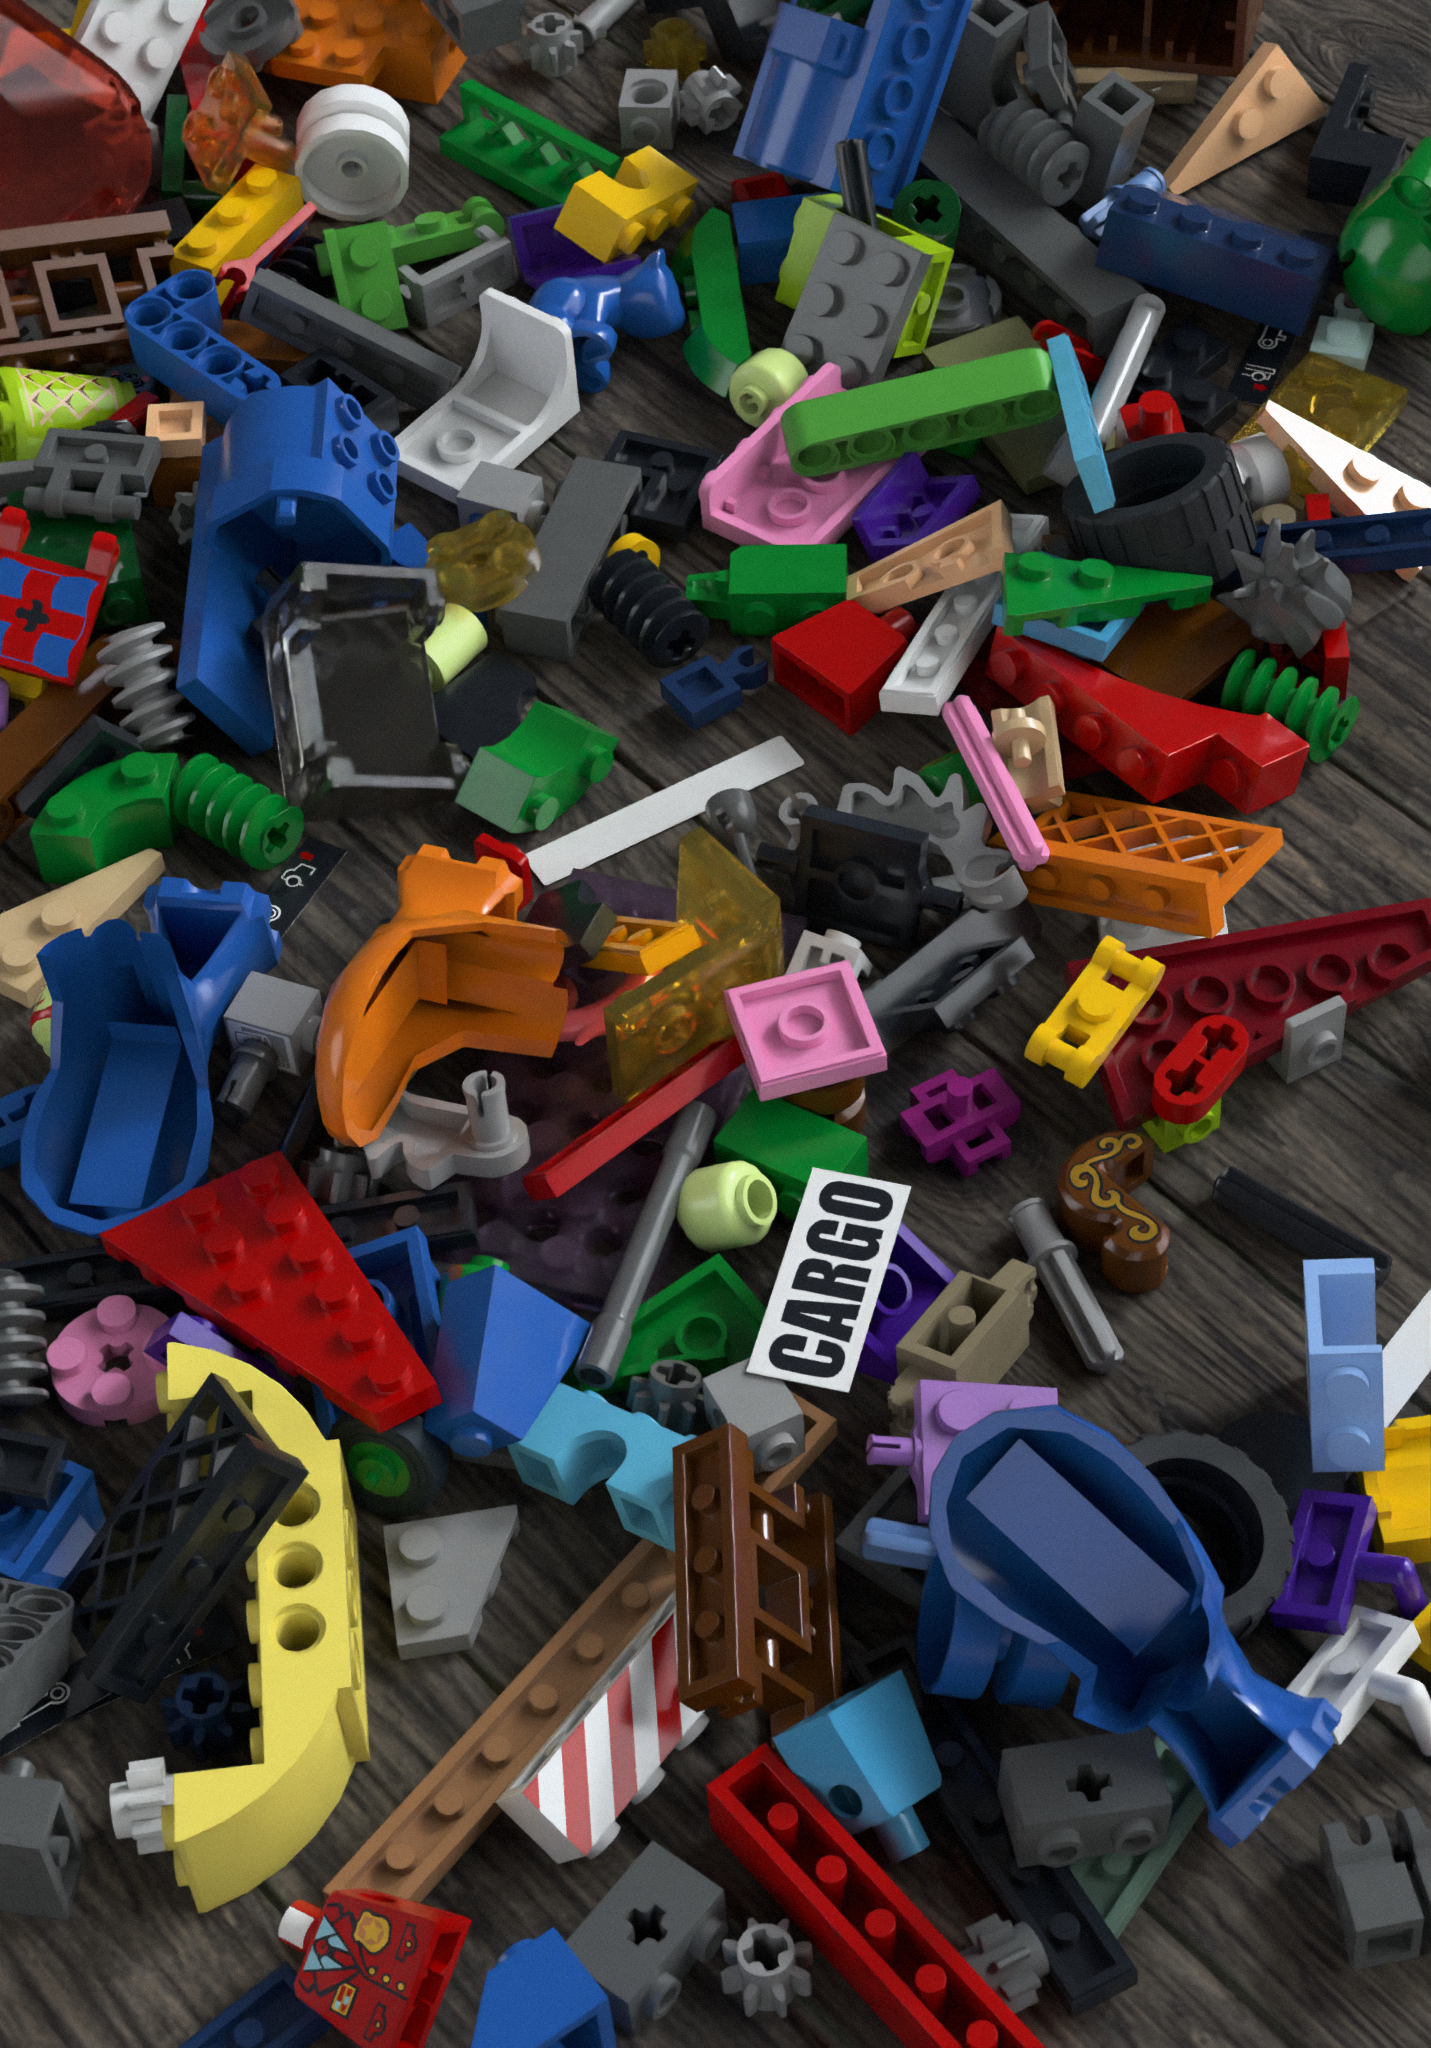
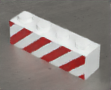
M676 1590L663 1602L495 1802L557 1864L584 1856L588 1859H593L604 1851L620 1831L621 1827L615 1822L619 1814L630 1801L633 1804H638L653 1792L665 1776V1771L660 1767V1764L674 1747L677 1750H682L692 1743L709 1722V1718L703 1713L705 1710L696 1713L678 1701Z

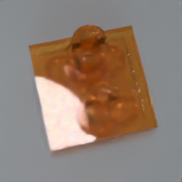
M228 50L221 65L215 66L211 71L206 84V93L197 110H192L188 114L182 129V140L205 188L225 195L245 158L285 173L292 165L296 154L294 142L280 137L283 122L279 116L270 113L273 106L248 58L231 50Z

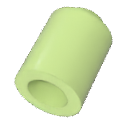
M455 603L446 604L400 647L398 658L403 677L417 689H425L431 692L440 691L485 649L488 643L486 631L478 618L468 609Z

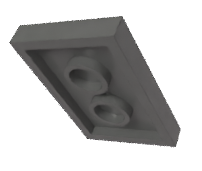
M835 212L780 348L794 354L804 365L809 376L814 375L827 362L840 366L841 385L844 389L851 390L880 383L933 256L852 217Z

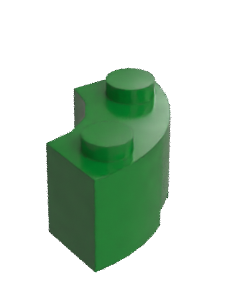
M535 701L524 721L509 737L494 746L479 748L455 802L509 833L520 834L534 830H545L555 819L574 805L592 783H599L607 776L613 764V751L619 738L563 708Z
M141 751L131 753L123 759L107 763L83 774L53 795L38 815L29 833L43 883L69 884L148 848L175 847L181 824L177 823L172 815L170 800L173 785L181 771L177 753L150 754Z

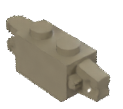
M1012 1258L990 1280L966 1271H959L896 1345L898 1378L894 1381V1386H890V1391H887L888 1409H891L892 1414L897 1415V1417H892L893 1422H890V1436L909 1438L914 1425L913 1389L920 1379L997 1384L1030 1344L1029 1321L1034 1314V1304L1032 1303L1037 1297V1286L1034 1282V1278L1037 1276L1036 1267Z

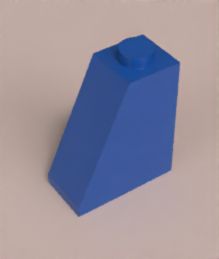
M496 1264L447 1283L432 1377L438 1385L443 1403L426 1411L423 1429L450 1444L451 1449L456 1453L472 1458L486 1456L493 1450L522 1441L583 1347L591 1324Z

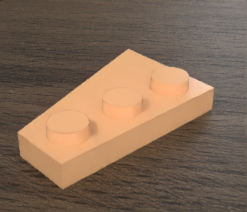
M1000 499L848 576L846 600L857 602L872 614H883L898 605L1000 571L1004 552L1013 553L1011 515Z

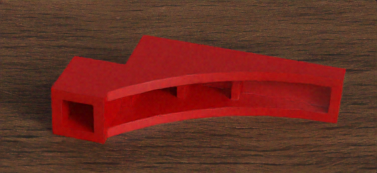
M997 625L985 675L1025 706L1033 703L1039 697L1049 695L1055 706L1057 730L1152 804L1203 782L1242 813L1248 815L1295 793L1310 744L1267 712L1259 716L1196 704L1159 693L1105 672L1074 657L1057 646L1023 634L1017 636L1003 635V627Z

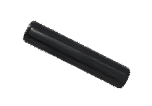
M1234 1166L1226 1167L1220 1176L1216 1178L1212 1193L1214 1201L1317 1260L1374 1258L1375 1290L1379 1289L1388 1278L1393 1259L1387 1253Z

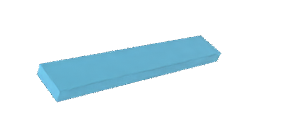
M1063 333L1046 341L1074 461L1093 511L1096 514L1114 507L1116 499L1086 380L1069 335L1066 336Z

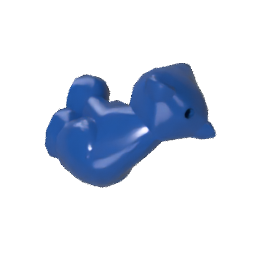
M663 248L652 252L643 263L619 275L556 277L541 284L530 299L529 306L557 317L569 326L572 332L577 386L579 389L591 394L602 392L608 386L612 373L608 359L613 354L617 344L618 335L613 330L616 326L630 336L650 339L673 334L681 330L686 324L687 318L681 303L679 289L672 271L665 264L666 255Z

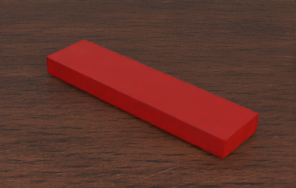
M736 1035L713 1040L525 1175L521 1183L532 1201L558 1198L742 1065L745 1059Z

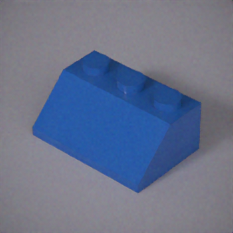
M553 1927L535 1940L524 1939L512 1945L501 1955L496 1966L487 1972L471 2048H617L609 1998Z

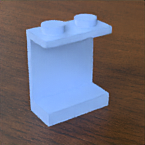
M1374 1258L1303 1260L1306 1376L1313 1473L1385 1471L1382 1344L1376 1345Z

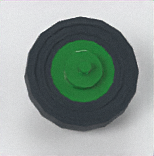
M346 1411L339 1416L326 1440L339 1439L354 1502L371 1512L394 1518L413 1516L427 1508L434 1501L449 1472L448 1453L440 1438L423 1429L424 1419L421 1416L417 1415L380 1434Z

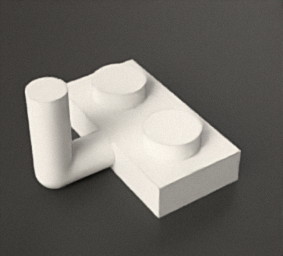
M1355 1604L1351 1609L1345 1635L1330 1634L1286 1690L1304 1697L1325 1698L1342 1714L1340 1723L1330 1733L1335 1737L1333 1743L1338 1745L1344 1741L1376 1699L1401 1706L1421 1752L1426 1756H1431V1699L1425 1686L1420 1681L1397 1674L1421 1643L1412 1621Z

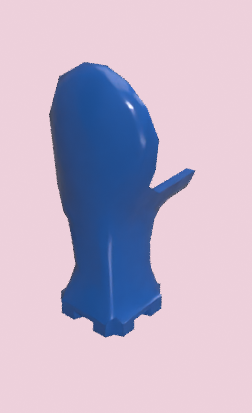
M162 877L159 884L147 887L143 907L151 933L139 932L141 940H138L136 931L127 921L117 918L100 924L95 928L91 936L84 937L82 928L61 934L47 943L36 954L52 998L51 1070L31 1101L21 1136V1187L25 1197L56 1228L101 1240L100 1233L207 1183L214 1124L208 1083V1061L219 1035L225 1028L223 1016L250 972L255 971L266 975L279 963L283 946L279 931L271 929L269 924L272 914L269 895L254 891L248 883L223 881L220 889L207 891L194 887L186 878Z
M1056 1404L994 1411L952 1439L932 1475L928 1513L929 1533L950 1586L1003 1627L1044 1645L1081 1679L1073 1713L1074 1717L1119 1734L1140 1730L1148 1725L1179 1759L1198 1787L1208 1810V1829L1229 1849L1239 1841L1243 1842L1262 1823L1273 1806L1291 1789L1294 1790L1315 1769L1321 1758L1333 1745L1335 1737L1330 1733L1340 1723L1342 1714L1325 1698L1301 1696L1283 1689L1254 1673L1227 1627L1222 1611L1224 1586L1199 1539L1158 1480L1109 1432Z

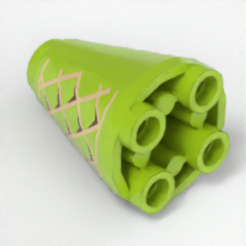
M0 367V463L36 459L50 427L82 430L83 427L96 425L95 422L106 420L136 397L131 381L119 382L117 378Z

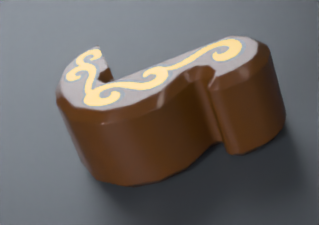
M1111 1131L1095 1136L1080 1145L1061 1166L1058 1183L1057 1220L1068 1240L1083 1250L1101 1254V1273L1103 1279L1124 1292H1148L1159 1287L1166 1279L1168 1257L1165 1255V1252L1169 1245L1170 1229L1133 1199L1129 1193L1147 1181L1152 1174L1154 1140L1136 1131Z

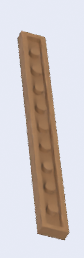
M793 1392L791 1394L803 1411L806 1452L796 1456L783 1468L775 1471L764 1470L754 1475V1483L769 1493L796 1482L838 1435L837 1419ZM642 1538L323 1889L325 1900L333 1890L364 1888L421 1903L503 1811L495 1803L663 1602L676 1590L675 1552Z

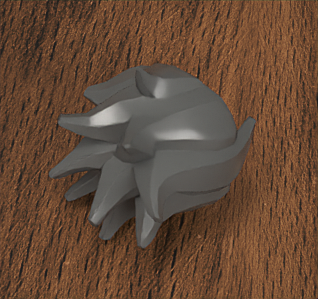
M1272 518L1263 544L1261 558L1236 549L1230 550L1239 569L1243 586L1233 592L1217 595V600L1232 608L1250 629L1251 635L1254 638L1271 644L1286 643L1293 649L1296 657L1301 659L1317 644L1324 631L1335 630L1341 626L1345 617L1351 612L1353 595L1349 579L1327 557L1315 551L1316 533L1314 529L1305 532L1296 545L1293 546L1292 543H1285L1280 540L1281 519Z

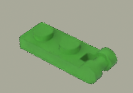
M481 196L469 198L464 203L462 210L448 214L439 211L427 212L417 216L414 223L398 227L387 225L396 268L480 246L484 242L474 234V229L482 225L489 226L500 237L505 230L503 218L494 209L492 204Z

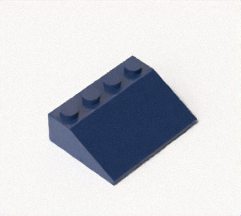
M1147 184L1125 185L1108 209L1095 266L1300 337L1342 265V262H1339L1338 249Z

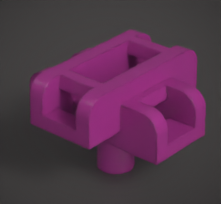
M994 1067L970 1079L958 1076L952 1068L910 1089L911 1108L900 1113V1127L908 1137H914L920 1144L921 1154L928 1163H936L948 1157L959 1172L967 1178L977 1173L979 1163L993 1156L998 1161L1011 1156V1140L1004 1133L1003 1129L1014 1124L1020 1117L1021 1100ZM990 1100L992 1105L986 1107L984 1102ZM945 1116L951 1125L947 1126L941 1117ZM979 1137L983 1144L970 1149L966 1143Z

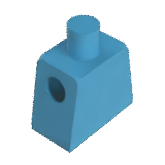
M901 1669L844 1694L773 1737L777 1749L792 1773L850 1836L873 1827L890 1864L902 1861L931 1844L912 1805L939 1788L942 1775Z

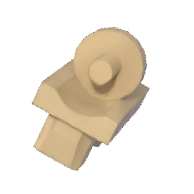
M1050 696L1039 697L1033 703L1022 708H1000L991 711L993 744L1000 753L1030 814L1060 807L1063 804L1062 795H1066L1055 706Z

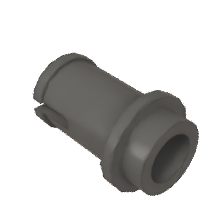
M247 1040L243 1042L242 1046L233 1049L229 1058L232 1067L218 1096L215 1097L212 1103L213 1111L223 1120L236 1124L238 1120L241 1125L250 1122L253 1109L266 1082L274 1080L279 1071L276 1063L278 1059L277 1053L270 1046L260 1041Z

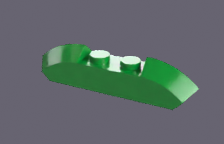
M712 207L688 229L679 241L673 255L671 271L674 278L684 286L686 308H697V310L688 311L690 337L682 345L685 360L692 372L703 384L730 401L729 383L731 376L741 364L751 358V350L729 214Z

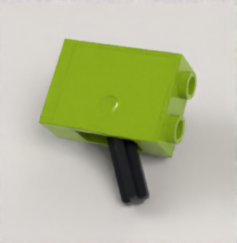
M862 138L839 141L835 144L834 149L842 196L831 193L803 197L801 206L794 216V232L788 254L779 270L780 282L775 300L796 309L834 213L845 214L933 256L891 358L920 354L926 347L954 250L877 214L866 142Z

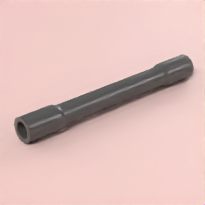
M692 1100L678 1110L663 1147V1159L600 1315L591 1325L574 1368L576 1378L589 1387L607 1389L613 1384L631 1339L632 1324L678 1211L680 1190L685 1178L700 1164L717 1121L716 1112L703 1102Z

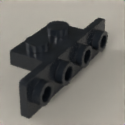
M1026 898L1019 905L1008 910H988L978 908L972 904L958 918L952 920L862 993L887 1056L916 1033L941 1030L944 1035L963 1028L975 1018L976 1013L973 1008L986 997L992 999L1007 992L1019 982L1020 978L1017 972L1035 958L1027 942L1042 930V923Z

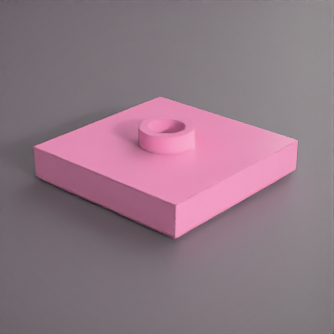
M849 960L723 991L724 1006L760 1102L888 1070L886 1051Z

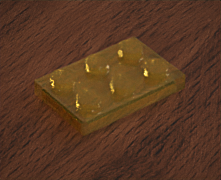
M1310 351L1230 440L1228 445L1260 432L1266 433L1262 426L1255 421L1258 413L1270 400L1367 453L1407 407L1408 389ZM1290 445L1282 453L1289 470L1291 490L1304 496L1305 494L1320 493L1307 479L1314 469Z

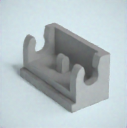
M482 225L474 229V234L484 244L474 247L472 250L443 263L427 273L419 276L407 265L397 268L398 278L406 283V285H400L404 307L429 329L479 303V296L486 289L493 288L501 292L516 284L511 241L506 237H500L489 226Z

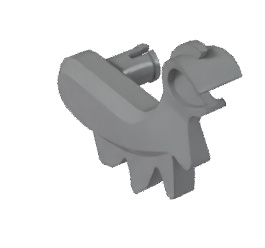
M902 766L897 767L894 771L893 788L889 796H886L877 787L866 783H848L843 786L837 807L838 811L929 833L927 854L933 853L944 856L952 866L956 880L969 903L982 909L1008 910L1019 905L1027 897L1029 891L1017 870L1018 863L1013 859L1011 853L1003 849H992L986 846L993 825V819L985 804L977 803L969 807L968 790L960 774L954 773L949 776L945 789L939 797L933 795L920 776ZM799 792L795 794L803 811H797L790 796L783 801L779 808V818L792 835L787 849L795 851L800 842L802 814L810 804L818 805L815 798L808 793ZM1008 868V870H1007L1006 872H1004L1003 874H1001V875L999 876V874H1000L1003 870H1005V869Z
M418 1070L412 1072L409 1081L411 1080V1078L415 1075V1073H416ZM487 1070L474 1072L467 1076L462 1084L467 1106L408 1093L405 1088L397 1107L379 1139L363 1146L371 1178L378 1179L382 1177L393 1166L402 1161H405L406 1172L411 1181L424 1190H432L456 1173L495 1179L505 1177L519 1170L528 1162L531 1155L526 1124L519 1118L509 1115L505 1093L506 1083L503 1075L492 1071V1089L490 1090L487 1081ZM334 1139L335 1146L340 1148L347 1147Z

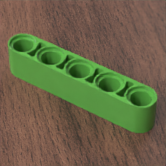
M1023 348L804 400L791 405L784 411L781 416L780 425L793 471L800 476L816 477L898 458L905 452L919 453L1041 424L1055 417L1062 409L1048 353L1038 348Z

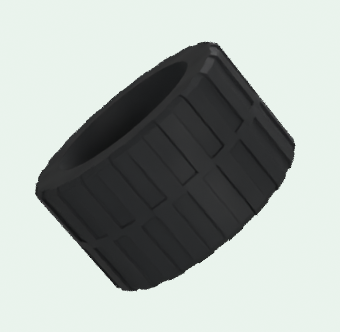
M1174 432V434L1156 435L1138 442L1129 443L1120 449L1105 454L1116 499L1112 508L1094 513L1080 474L1075 476L1067 486L1068 490H1065L1062 497V509L1080 561L1100 559L1111 565L1212 576L1213 584L1230 576L1235 569H1238L1230 550L1236 549L1251 555L1258 538L1256 525L1232 449L1224 440L1216 436L1211 437L1206 433ZM1168 599L1146 602L1145 606L1168 602Z
M1170 1429L1169 1432L1155 1433L1153 1431L1139 1435L1136 1440L1128 1444L1124 1442L1122 1445L1158 1480L1176 1508L1203 1525L1220 1546L1226 1559L1230 1577L1229 1594L1223 1599L1222 1611L1228 1629L1238 1646H1240L1275 1604L1284 1590L1283 1584L1291 1574L1294 1561L1291 1557L1292 1546L1295 1543L1293 1527L1289 1524L1287 1516L1289 1510L1282 1495L1277 1493L1272 1485L1273 1480L1263 1468L1259 1469L1248 1459L1249 1456L1235 1446L1232 1448L1220 1442L1217 1437L1205 1433L1198 1435L1188 1433L1187 1430Z

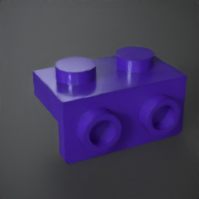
M905 452L855 511L851 521L873 564L966 517V513L982 492L974 475L929 477L918 453Z

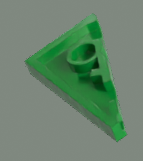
M1004 552L1001 568L1003 635H1022L1024 622L1047 619L1060 629L1076 626L1082 622L1098 623L1139 616L1142 603L1168 599L1167 605L1172 610L1191 608L1196 604L1208 603L1213 586L1212 576L1111 565L1100 559L1076 561L1051 558L1040 552H1026L1023 554Z
M718 1253L640 1305L631 1327V1339L611 1387L607 1389L592 1388L576 1378L574 1368L581 1350L560 1382L581 1392L591 1390L602 1396L629 1390L632 1376L647 1379L649 1367L661 1360L671 1359L686 1362L698 1369L701 1376L719 1372L751 1357L766 1308Z

